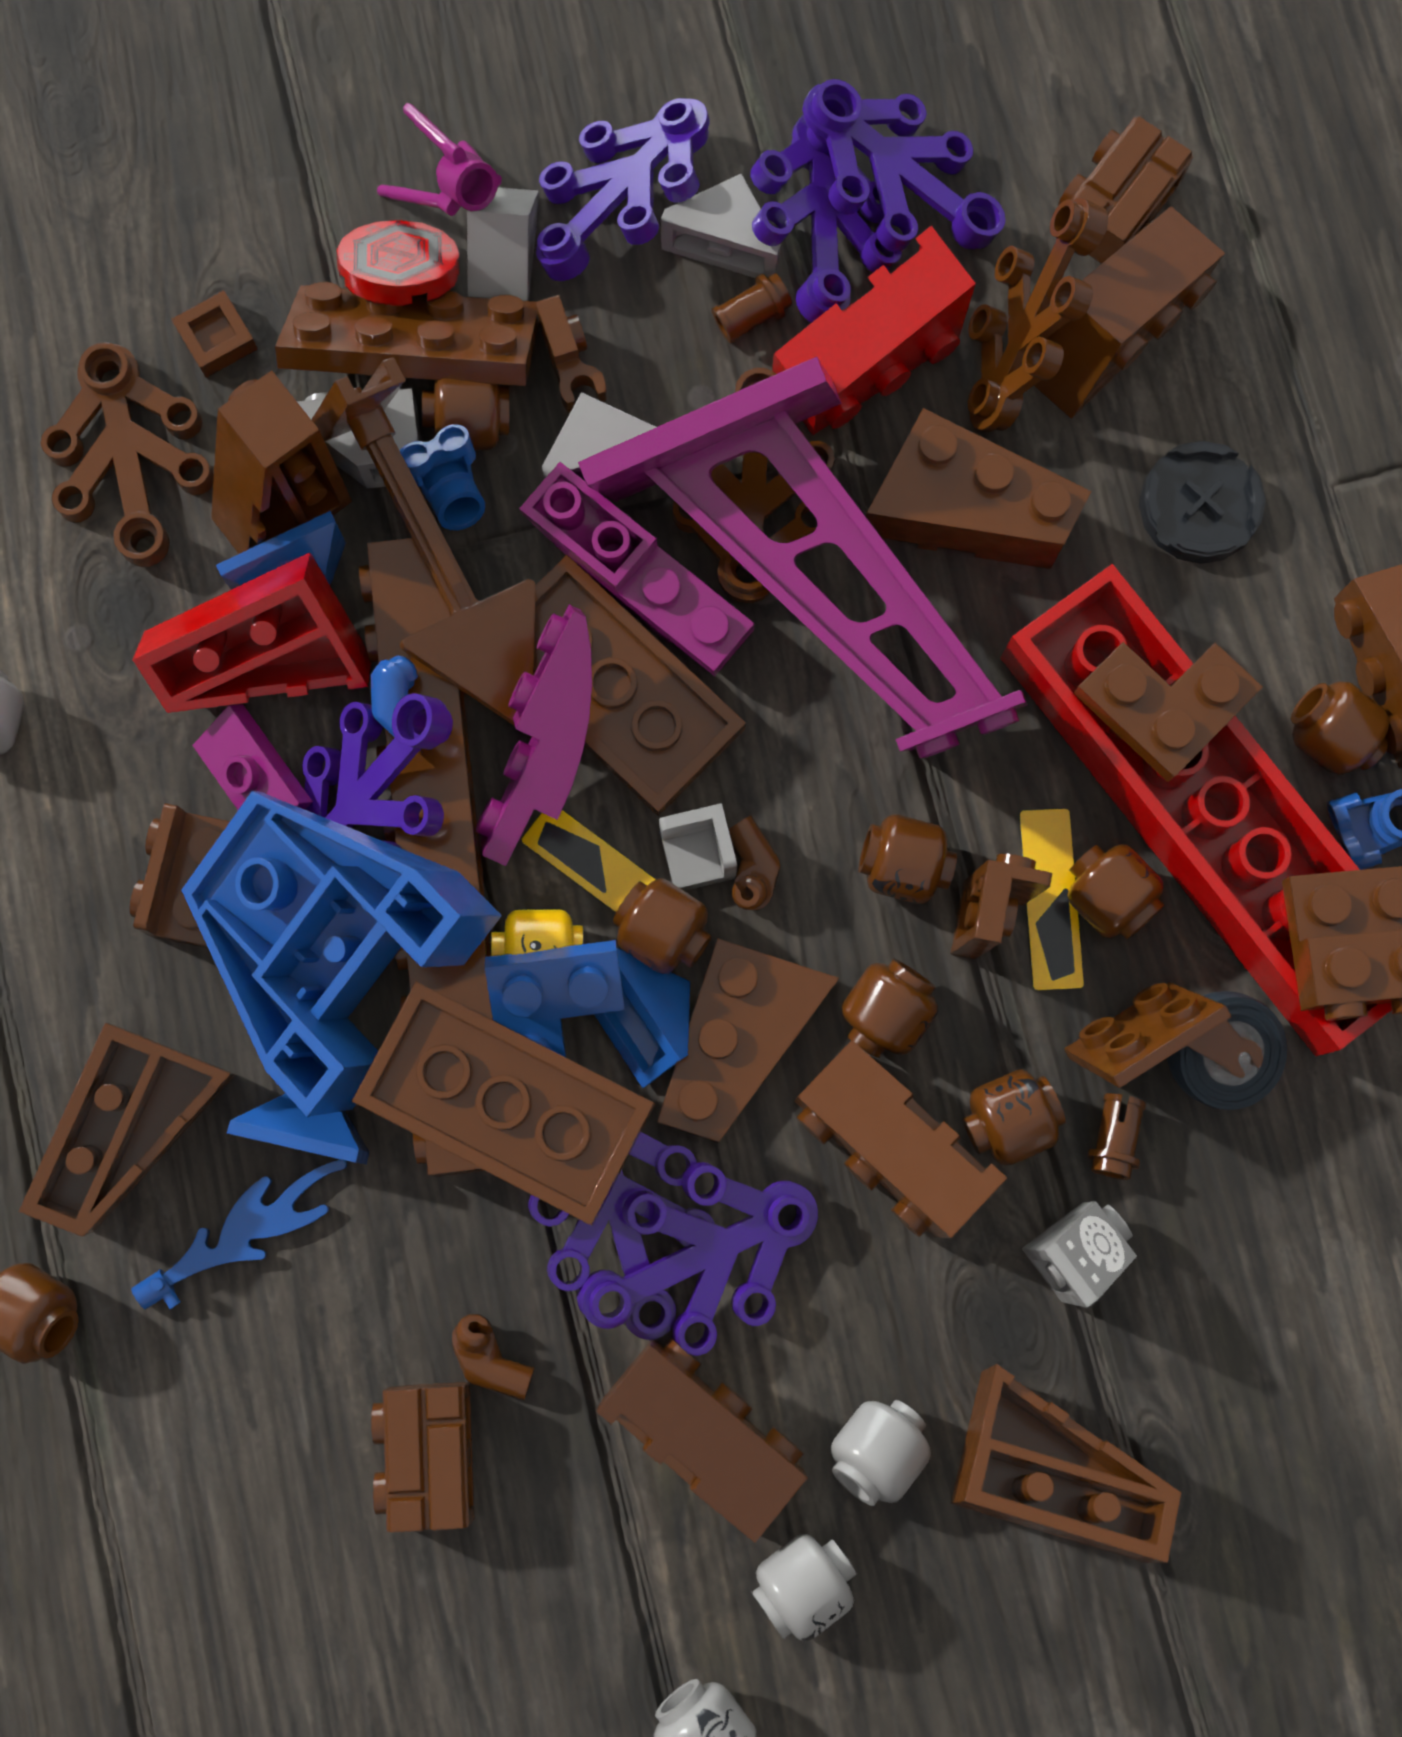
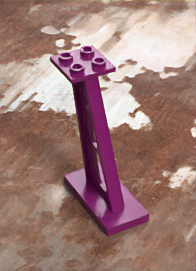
M814 357L578 462L587 486L616 502L656 484L665 491L916 730L895 739L900 752L916 749L920 759L927 758L960 745L956 733L977 725L980 733L985 735L1020 721L1016 709L1028 705L1024 693L1018 690L1003 697L797 427L796 423L842 404L833 380L818 357ZM754 452L766 456L816 517V530L812 534L790 543H779L771 540L715 484L711 476L712 470L716 466L746 453ZM824 544L839 546L885 602V613L867 622L860 623L850 620L797 567V556ZM895 625L905 627L955 688V696L940 703L930 701L872 643V635Z

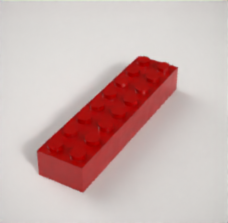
M1111 564L1013 635L1000 659L1315 1057L1341 1050L1392 1011L1391 1003L1366 1005L1368 1016L1335 1021H1326L1324 1009L1301 1011L1282 881L1289 876L1360 869L1236 716L1171 781L1167 782L1074 694L1077 687L1122 642L1170 686L1193 665L1192 661L1125 578Z

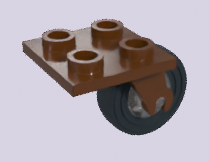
M1171 982L1167 984L1158 983L1143 989L1133 998L1132 1006L1114 1017H1104L1091 1022L1080 1031V1039L1064 1048L1070 1060L1118 1088H1121L1167 1058L1173 1078L1186 1094L1206 1106L1223 1110L1245 1108L1263 1099L1279 1081L1287 1059V1040L1282 1024L1277 1016L1259 1000L1233 991L1213 992L1202 996Z

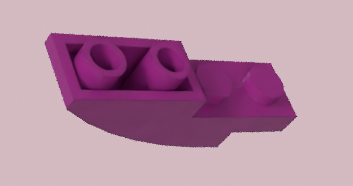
M559 462L519 508L520 512L565 555H568L616 601L668 644L670 641L673 642L713 676L717 675L754 631V623L662 550L654 536L599 492L588 487L583 479L563 463Z
M570 604L563 617L553 613L548 620L537 644V649L545 652L534 676L524 672L512 693L508 707L516 710L513 717L515 728L532 736L529 744L519 740L514 747L503 773L504 776L511 778L500 801L492 797L489 799L476 826L475 832L483 835L480 841L482 856L504 866L507 865L534 809L558 820L572 788L583 753L589 723L592 692L591 647L586 616L580 609Z

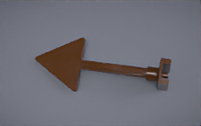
M393 356L381 362L363 390L360 387L353 388L347 376L336 380L311 420L320 430L324 441L352 431L361 450L368 451L451 611L449 617L404 638L400 642V648L515 726L513 717L516 710L508 707L510 698L522 674L527 672L533 675L535 582L532 579H526L485 600L479 601L475 598L393 439L396 432L384 410L406 381Z

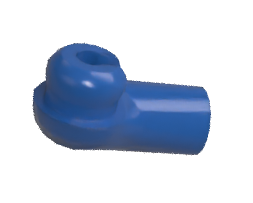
M399 655L390 658V660H381L371 674L373 717L394 738L392 730L393 711L397 703L404 696L408 695V689L414 686V681L418 677L417 669L413 662Z

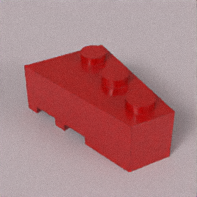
M932 226L915 238L920 245L919 251L893 273L890 274L886 267L882 265L868 277L874 286L872 290L843 310L835 303L774 353L772 371L776 374L814 357H818L834 382L842 404L803 420V423L812 435L828 425L833 429L843 426L857 415L863 402L878 392L882 396L893 393L911 376L910 371L927 360L931 364L942 361L960 344L959 337L976 283Z
M311 552L144 631L132 659L167 713L248 703L249 697L287 693L288 697L308 695L311 689L347 685L348 689L368 687L371 662L369 661L365 644Z

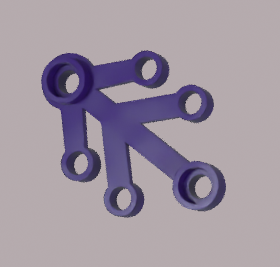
M838 79L827 80L809 91L803 103V116L809 128L816 135L826 140L836 178L829 189V201L840 213L851 215L858 212L869 197L870 186L866 178L858 171L854 151L855 146L870 159L884 215L876 231L877 238L883 247L893 252L903 251L918 232V223L909 212L902 184L952 222V235L955 241L966 249L987 247L1003 229L1005 213L995 198L988 194L977 192L962 199L918 164L935 163L941 171L947 174H957L965 167L973 155L971 141L966 135L958 131H948L943 136L911 137L922 125L927 114L925 105L918 97L912 94H901L896 99H861L853 86ZM900 111L908 114L912 120L904 117ZM887 124L889 129L900 137H883L870 125ZM947 148L952 149L958 157L952 155ZM843 188L850 189L856 197L849 196ZM891 225L900 228L904 235L896 233Z
M674 99L666 103L653 120L615 131L611 124L606 121L593 122L586 126L579 136V142L589 161L602 163L611 159L618 152L639 147L641 149L635 155L575 172L567 162L553 163L542 171L539 177L540 185L548 200L554 204H562L570 201L576 195L601 189L567 225L555 223L546 227L539 234L536 255L549 278L555 281H566L576 277L587 267L590 255L584 241L627 196L628 205L621 210L617 218L618 225L626 241L633 245H640L655 237L659 230V223L653 212V169L667 155H669V163L660 170L658 175L659 183L666 198L671 202L678 203L690 199L697 193L700 182L693 167V153L702 148L706 143L710 124L709 114L702 102L696 99Z
M802 115L793 128L791 145L781 152L776 150L764 151L751 168L750 175L754 185L766 194L779 193L792 174L803 167L809 170L810 184L783 203L774 201L765 203L752 221V230L760 242L768 246H777L784 241L794 226L811 215L813 273L798 289L796 303L800 313L812 323L835 303H837L841 310L847 308L850 304V283L839 272L837 227L857 249L862 263L871 272H875L882 265L889 271L900 259L902 251L893 252L883 247L877 238V233H874L857 212L851 215L843 214L831 205L828 193L835 181V174L827 142L809 128ZM858 167L859 173L866 178L870 186L869 197L860 208V212L870 222L879 224L884 215L881 204L876 201L880 202L875 181L871 182ZM767 169H770L775 175L771 174ZM848 189L851 192V194L854 197H856L855 194L850 189ZM768 220L774 222L778 228L771 225Z
M415 693L404 696L397 703L392 715V730L395 738L366 771L368 743L375 741L380 736L383 726L373 717L372 705L361 702L349 703L343 709L340 716V730L343 734L341 752L333 748L314 746L304 756L302 769L306 778L305 791L313 801L305 810L349 828H352L354 825L402 828L404 832L411 835L425 837L435 835L440 830L444 819L443 808L438 800L418 795L409 796L404 801L377 799L421 749H433L448 739L452 731L453 720L451 713L444 703L437 698ZM363 716V724L360 729V720ZM324 761H325V764H326V765H325V769H324V771H323V763H324ZM338 784L336 806L327 815L329 786ZM423 809V819L419 823V813ZM384 841V842L389 843V844H391V845H394V846H396V847H398V848H401V847H400L397 843H395V842H392V841Z
M642 1132L630 1153L631 1156L654 1166L657 1176L663 1182L673 1186L682 1185L685 1171L678 1177H669L664 1168L665 1160L669 1155L673 1153L683 1155L686 1160L685 1171L691 1165L697 1163L695 1156L689 1149L679 1145L666 1146ZM621 1170L594 1225L591 1226L578 1219L563 1249L556 1251L550 1257L547 1273L551 1282L561 1290L574 1291L581 1288L589 1277L590 1269L587 1260L607 1222L610 1225L624 1277L649 1265L641 1234L626 1224L622 1214L625 1200L636 1191H649L659 1197L667 1206L693 1216H698L712 1223L714 1221L708 1213L700 1209H684L623 1175ZM533 1195L529 1198V1211L532 1217L542 1225H559L569 1215L560 1210L553 1217H543L539 1214L537 1208L539 1198ZM644 1201L636 1207L635 1212L651 1220L655 1207L652 1201ZM675 1238L681 1245L685 1247L691 1245L690 1243ZM567 1257L576 1258L580 1264L578 1276L568 1282L558 1279L556 1274L558 1263ZM662 1290L634 1304L631 1316L623 1324L632 1334L641 1339L652 1340L660 1338L674 1324L676 1318L675 1303L672 1297L665 1290ZM649 1301L658 1302L661 1306L659 1320L652 1325L642 1324L639 1319V1311L642 1305Z
M698 1162L691 1165L685 1171L682 1179L683 1190L691 1200L704 1206L721 1202L750 1215L726 1228L667 1206L659 1197L649 1191L640 1190L632 1193L627 1197L622 1208L623 1218L628 1226L640 1234L648 1235L658 1231L691 1245L625 1277L611 1270H598L589 1274L587 1281L578 1289L577 1293L580 1311L593 1325L599 1328H616L629 1319L633 1312L634 1304L701 1272L686 1311L678 1316L674 1322L672 1334L674 1341L688 1354L694 1356L703 1355L710 1351L716 1342L717 1330L712 1320L738 1253L759 1243L747 1282L736 1288L732 1295L731 1306L735 1315L748 1325L760 1326L767 1323L774 1315L776 1309V1301L771 1293V1289L787 1248L799 1245L807 1240L817 1224V1204L813 1195L805 1187L792 1181H779L760 1191L726 1178L721 1170L709 1163ZM710 1172L714 1178L713 1188L707 1194L697 1195L694 1187L696 1179L702 1173ZM644 1201H652L655 1207L652 1219L647 1223H637L634 1218L636 1207ZM793 1204L796 1208L795 1220L788 1226H780L778 1221L780 1210L786 1205ZM610 1291L618 1292L620 1296L618 1307L610 1313L600 1312L599 1301L601 1297ZM753 1293H761L763 1301L760 1309L756 1313L746 1314L744 1310L746 1299ZM693 1323H703L704 1334L702 1338L695 1343H686V1329Z

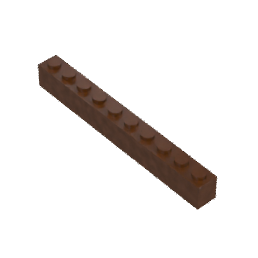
M413 538L367 543L369 565L359 566V578L364 603L373 602L375 624L365 625V641L369 661L372 663L386 659L390 660V658L398 655L411 660L417 669L418 677L414 681V686L408 689V694L415 693L439 699L449 710L453 720L452 731L448 739L433 749H421L390 784L392 801H404L412 795L438 800L444 812L443 824L440 830L433 836L425 837L407 834L402 828L383 827L386 841L397 843L403 850L458 871L485 898L479 833L475 832L478 821L464 692L400 648V642L404 638L449 617L451 611ZM386 729L387 745L377 746V758L394 739ZM423 809L419 813V823L423 819ZM489 933L467 962L459 966L420 967L401 947L396 954V961L400 971L408 970L410 991L415 982H418L493 1020L485 974V957L492 956ZM408 995L401 996V999H400V1007H401V1008H402L404 1002L406 1001ZM413 1133L417 1164L427 1163L428 1175L438 1177L485 1171Z

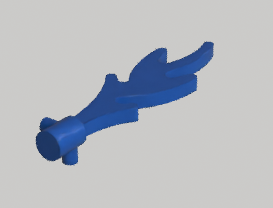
M333 1161L307 1173L291 1184L269 1206L263 1203V1197L272 1184V1179L270 1177L261 1178L239 1198L231 1209L221 1230L216 1248L212 1249L208 1246L209 1229L200 1228L191 1247L178 1263L167 1272L159 1269L131 1288L139 1305L146 1310L163 1299L168 1308L172 1309L181 1303L173 1286L177 1282L218 1265L236 1261L265 1259L267 1252L262 1249L253 1248L250 1245L251 1240L286 1234L305 1227L326 1215L330 1209L328 1205H320L309 1211L297 1212L294 1204L317 1181L331 1173L346 1169L348 1166L347 1161Z

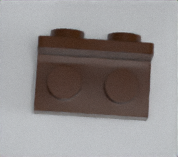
M164 804L160 819H153L147 832L145 849L146 854L150 856L145 879L137 881L130 899V915L135 918L133 923L135 929L150 937L208 948L181 890L230 821L187 813L177 805Z
M998 854L996 861L987 860L963 881L950 954L976 959L1000 944L1002 936L1010 937L1015 926L1018 905H1025L1050 888L1052 873L1035 869V860L1020 855Z

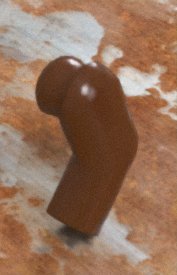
M750 815L728 829L731 842L741 857L733 883L732 897L734 902L744 910H759L770 902L774 894L781 864L778 856Z
M470 1314L463 1317L453 1330L452 1347L466 1380L473 1385L525 1400L535 1368L502 1357L492 1325L486 1317L480 1314Z

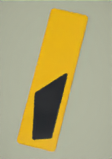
M1067 809L1022 811L1020 813L1023 856L1036 861L1035 869L1052 873L1050 888L1027 903L1033 987L1035 990L1082 988L1084 980L1078 911L1068 900L1069 888L1075 882V876L1069 871L1074 865L1070 812Z
M563 810L558 820L541 813L522 838V842L615 912H617L627 894L638 882L641 881L648 885L656 880Z

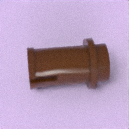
M776 273L767 278L763 274L755 278L756 285L724 304L712 308L714 320L729 343L734 342L737 337L773 316L777 320L785 317L784 310L792 306V300L785 284Z
M1107 1093L1103 1098L1104 1107L1096 1148L1089 1149L1087 1157L1093 1160L1091 1168L1093 1173L1113 1179L1130 1180L1132 1169L1140 1167L1141 1161L1135 1158V1152L1146 1102L1129 1096L1124 1122H1119L1118 1116L1123 1095Z

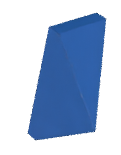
M329 511L217 564L216 567L221 577L232 590L311 552L329 585H331L346 542Z
M617 948L625 1010L594 1015L641 1087L644 1088L688 1056L690 981L671 972L666 974L658 973L628 952Z
M286 1093L230 1120L227 1134L365 1165L370 1153L345 1111L307 1117Z

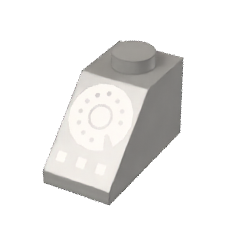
M1096 1201L1082 1202L1022 1248L1061 1302L1082 1307H1089L1097 1301L1137 1257L1126 1242L1133 1235L1125 1221L1110 1205H1106L1101 1209Z

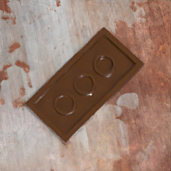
M318 282L309 286L300 285L275 345L277 368L373 375L382 361L394 356L404 378L432 380L449 378L478 383L526 386L539 331V320L536 302L523 301L513 295H498L489 299L462 297L457 292L447 291L434 300L427 301V294L412 296V304L393 306L373 303L356 296L348 288H341L339 285L331 282Z
M566 555L535 585L533 676L545 652L537 649V644L552 614L563 617L569 604L580 609L586 616L592 665L590 716L584 746L659 816L745 730L746 722Z
M415 982L352 1102L591 1226L596 1222L655 1105L648 1099L418 982Z

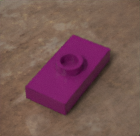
M243 704L228 705L192 745L237 810L240 809L252 791L265 793L304 810L313 802Z

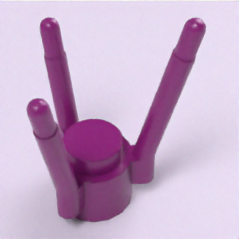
M410 103L403 106L404 114L444 154L436 169L437 182L441 193L437 194L383 184L377 188L378 195L393 200L439 208L450 216H454L460 207L469 211H480L487 207L494 199L502 182V177L488 163L482 160L468 142L462 140L458 145L455 144L414 105Z

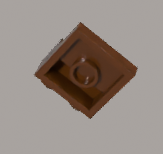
M1402 866L1289 876L1284 879L1282 885L1301 1011L1324 1009L1326 1021H1335L1368 1016L1366 1005L1391 1003L1392 1014H1402Z

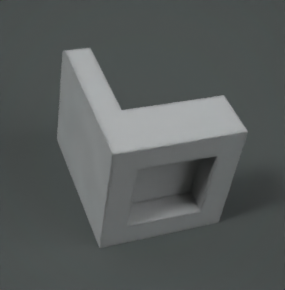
M722 803L659 819L660 836L671 881L674 885L686 891L735 879L737 862Z

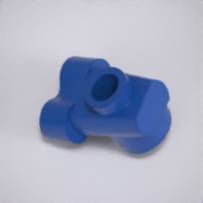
M457 424L448 425L442 428L431 441L410 442L399 450L417 486L422 490L444 528L455 531L463 530L479 521L485 511V501L474 482L470 464L475 460L476 452L468 430L464 426Z
M1402 789L1366 799H1360L1359 795L1355 792L1327 802L1328 813L1339 836L1341 847L1360 870L1382 864V854L1402 846V830L1397 829L1389 817V812L1392 808H1402Z

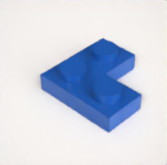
M616 940L566 946L518 955L505 954L485 957V974L493 1021L567 1058L561 1018L625 1010Z

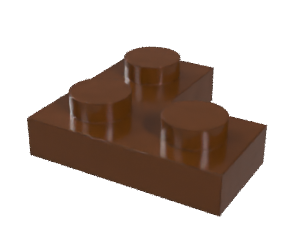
M1122 642L1077 687L1074 694L1169 782L1263 686L1216 643L1170 686Z

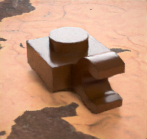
M559 295L536 302L540 331L559 383L561 402L567 412L571 413L575 405L573 391L582 385L591 387L596 393L597 400L606 402L607 392L604 376L597 368L584 364L579 359V353L588 350L577 314L569 317L566 316Z

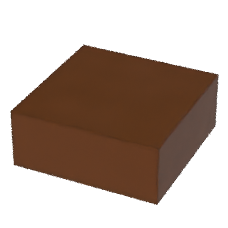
M225 291L214 295L171 319L205 378L258 350L254 339Z

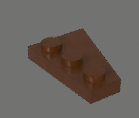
M717 938L689 1023L688 1056L675 1066L657 1123L719 1143L839 978Z

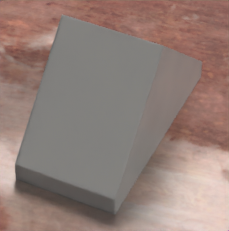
M742 174L702 191L686 201L664 209L661 218L662 250L753 278L761 274L765 275L766 278L774 273L778 275L780 245H765L754 235L752 221L761 208Z
M498 188L494 199L487 207L480 211L467 210L468 297L491 299L498 295H513L523 301H529L539 191Z
M581 392L542 465L544 479L561 462L585 481L578 464L579 461L654 429L656 426Z

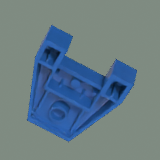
M252 791L181 890L265 1071L307 1117L352 1110L355 1107L356 1103L352 1102L373 1063L378 1050L348 1017L401 947L420 967L464 965L502 916L458 871L259 791Z

